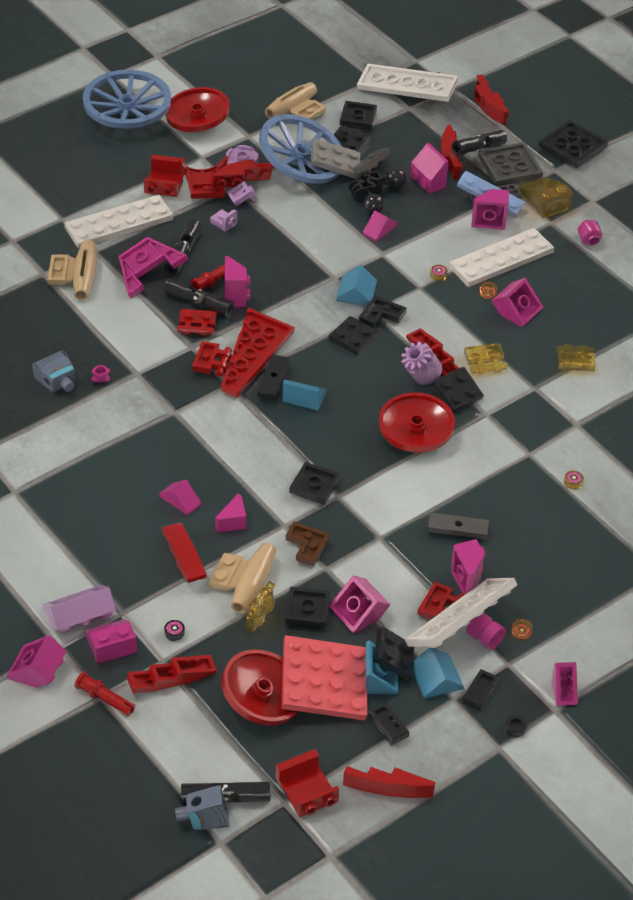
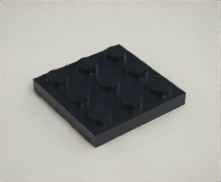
M569 120L542 138L538 146L573 167L578 168L608 146V141Z

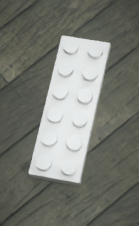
M367 64L357 83V87L360 90L448 102L458 82V76Z
M156 195L65 222V229L77 248H80L84 240H92L95 243L171 221L173 220V214L161 196Z
M532 228L450 261L449 268L467 287H471L554 253V247L535 228Z
M490 578L484 580L405 639L408 647H439L442 645L443 640L454 636L459 628L470 624L471 619L482 615L484 610L495 605L499 598L510 594L511 589L517 586L515 578Z

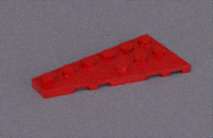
M248 308L242 330L239 333L233 350V356L230 359L228 370H226L221 385V391L237 398L271 360L272 355L276 354L293 335L295 327Z

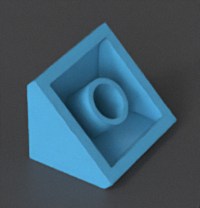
M361 264L342 275L336 301L368 305L374 297L377 279Z
M284 380L283 402L319 410L327 389Z
M369 640L366 642L365 651L367 694L395 695L398 693V675L375 662L376 644Z
M430 647L414 660L413 675L424 699L464 689V685L449 654Z

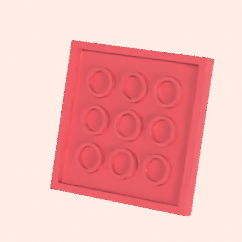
M285 635L283 640L281 709L365 721L367 717L366 647Z

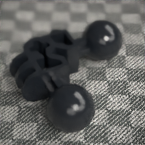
M399 167L391 168L383 176H380L379 172L375 170L357 175L356 180L349 184V190L356 202H363L364 210L370 215L374 211L380 213L384 209L385 204L384 199L376 193L382 192V185L388 184L392 188L402 187L406 183V173Z

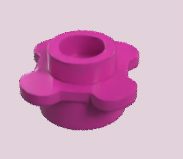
M103 365L94 367L92 369V381L108 382L110 380L108 376L110 369Z

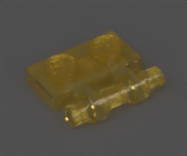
M500 343L464 347V354L468 365L476 364V366L470 367L471 374L478 373V375L489 371L496 373L507 369L506 362H499L504 361V353Z
M570 344L557 346L558 370L595 371L594 347H587V345L574 347L570 346Z
M272 581L262 586L259 596L252 600L248 610L249 613L246 616V630L254 632L258 626L263 624L267 612L272 611L275 605L273 600L275 584Z

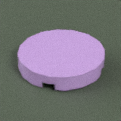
M238 145L236 148H230L226 152V156H228L227 165L251 159L258 163L259 154L250 146Z

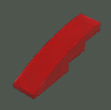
M420 328L406 335L410 343H414L416 346L419 341L422 345L426 343L442 364L440 376L459 369L454 363V357L443 350V344Z
M181 522L162 527L163 535L169 543V550L175 557L176 566L187 583L207 578L199 555Z
M211 655L175 657L167 664L150 665L147 671L128 672L126 678L132 694L176 687L216 674L217 669Z
M347 766L343 774L344 786L384 796L433 798L436 782L394 767L390 774L374 767H370L368 773Z

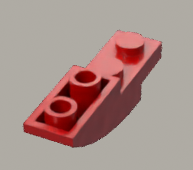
M483 74L477 75L474 90L476 103L490 118L502 125H506L507 118H509V110L505 107L503 98L501 99L498 92L493 93L490 90L489 83L485 80Z
M449 124L442 135L440 154L448 160V169L452 179L455 180L460 177L462 163L458 161V156L452 152L451 145L452 142L457 140L456 131H453L452 125Z
M254 159L229 164L213 174L210 188L236 187L243 181L270 180L274 166L270 162L255 163Z

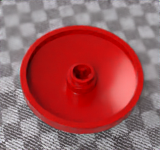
M197 87L187 89L171 98V106L165 114L166 120L170 126L180 131H205L221 124L228 117L230 112L229 99L223 92L214 88Z
M405 393L398 395L385 403L380 411L379 429L382 436L391 445L404 451L421 453L436 450L444 446L454 433L455 417L451 408L441 399L429 394Z
M253 649L240 652L230 659L223 671L221 685L226 700L239 715L260 725L275 726L290 721L299 712L281 709L283 658L269 651Z

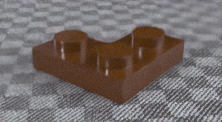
M293 522L286 533V541L301 545L296 554V561L313 567L330 540L329 533L297 522Z

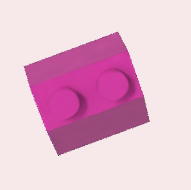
M427 143L411 162L410 176L429 194L446 188L448 160L430 143Z
M491 189L474 198L471 227L505 230L509 190Z
M225 256V299L233 302V307H246L247 300H250V289H247V286H250V276H247V268L229 256Z
M526 278L510 283L492 300L502 317L521 327L544 308Z
M476 539L456 544L453 548L451 572L464 595L478 586L482 571L484 570L483 559L486 556L485 550Z
M353 575L329 607L353 633H357L378 621L391 604L366 578Z
M123 619L84 631L97 664L137 653L136 635L130 621Z
M50 635L25 644L6 677L9 680L36 688L45 684L48 685L54 680V673L63 663L66 650Z

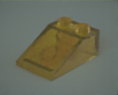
M543 177L518 185L523 197L542 218L572 208L574 193L563 182Z

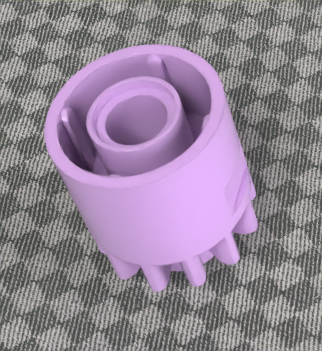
M419 341L417 346L411 343L410 348H405L407 353L401 354L404 358L401 362L418 384H431L435 379L439 378L442 372V364L426 343L422 345Z

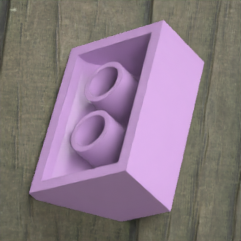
M103 585L42 604L53 629L60 630L61 633L72 630V626L79 623L80 626L92 623L91 619L99 617V619L110 617L111 612L116 611L110 588Z

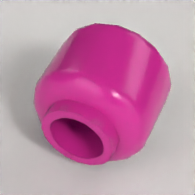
M584 220L577 230L581 241L590 246L599 243L603 235L598 222L595 220Z

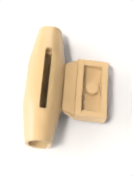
M309 82L297 86L278 97L265 109V115L270 119L277 115L291 113V115L314 120L326 112V107L316 100H310L317 93V88L314 83Z
M84 240L76 258L69 255H51L47 279L48 285H66V283L73 281L74 297L78 300L87 299L94 283L97 264L95 242Z
M263 543L249 561H246L242 556L224 553L208 582L209 587L224 591L235 589L231 608L238 613H244L259 595L271 571L276 554L275 546L270 543Z

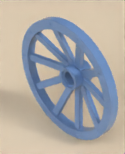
M117 70L100 75L87 85L83 93V105L86 113L100 124L122 129L139 128L158 121L168 112L171 106V92L168 85L162 79L151 73L139 70ZM129 79L127 94L121 93L114 80ZM134 79L148 82L135 96L132 95ZM105 83H109L119 99L97 88ZM153 85L161 91L140 99ZM95 93L112 103L90 101V98ZM164 97L162 105H142ZM94 107L114 109L100 113ZM138 110L156 111L146 116ZM117 113L122 115L121 119L108 117ZM133 115L138 117L136 119H127V117Z
M291 114L277 115L265 122L259 134V144L263 154L275 168L293 179L312 184L327 183L338 177L339 173L332 171L326 173L319 167L311 165L312 151H310L314 138L306 145L302 143L303 127H306L317 133L314 138L320 140L323 137L328 143L341 146L340 142L329 130L311 119ZM285 124L298 125L296 144ZM279 125L288 144L270 129ZM268 136L284 149L269 145ZM275 153L289 156V158L282 161ZM292 163L298 166L299 170L292 168L289 164ZM304 164L317 174L306 173Z

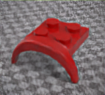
M225 156L219 164L207 169L190 168L182 162L181 158H178L179 166L186 175L191 199L222 198L225 196L224 188L211 189L210 184L213 174L226 166L228 156Z

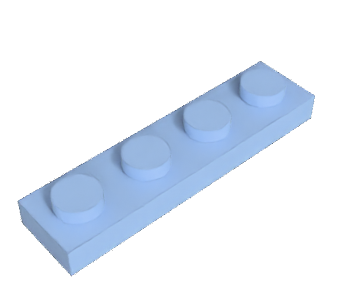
M468 171L464 172L457 184V187L476 197L491 189L502 190ZM509 194L507 213L517 217L525 201Z

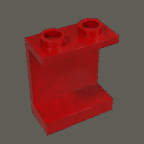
M160 155L151 156V171L149 177L144 178V193L178 196L184 177L178 158ZM181 158L182 162L185 164V158Z
M315 749L276 765V779L299 818L311 815L321 808L330 807L339 801V787H331L319 767V754Z

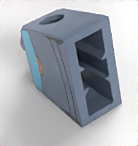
M64 350L33 363L34 378L52 392L62 388L69 392L74 388L75 370Z
M220 785L187 794V806L175 808L177 821L190 819L194 830L230 827L228 807Z

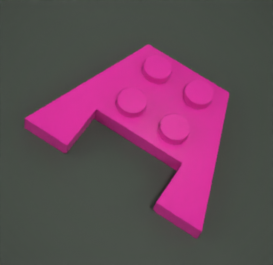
M146 237L118 256L127 293L130 298L145 289L138 278L163 261L167 260L175 269L188 260L186 254L149 237Z

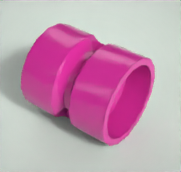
M483 613L471 619L466 632L475 640H479L487 649L492 650L502 641L506 629L499 623L492 622V618Z

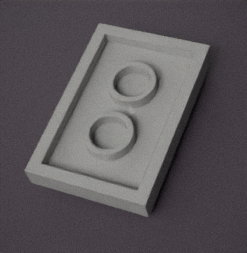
M314 138L312 142L311 165L356 179L358 174L354 173L353 168L360 163V152Z

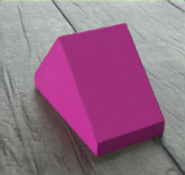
M374 211L363 231V235L377 242L394 229L398 223Z
M187 480L174 482L159 494V497L186 515H190L201 505L200 499Z
M237 494L215 518L216 532L246 529V513L240 494Z
M576 662L555 663L551 682L556 705H578Z

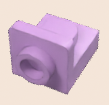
M244 181L227 192L236 206L250 197L253 202L257 201L254 197L256 192L251 185L247 186Z
M221 209L210 217V223L226 232L237 224V211L232 210L227 213Z

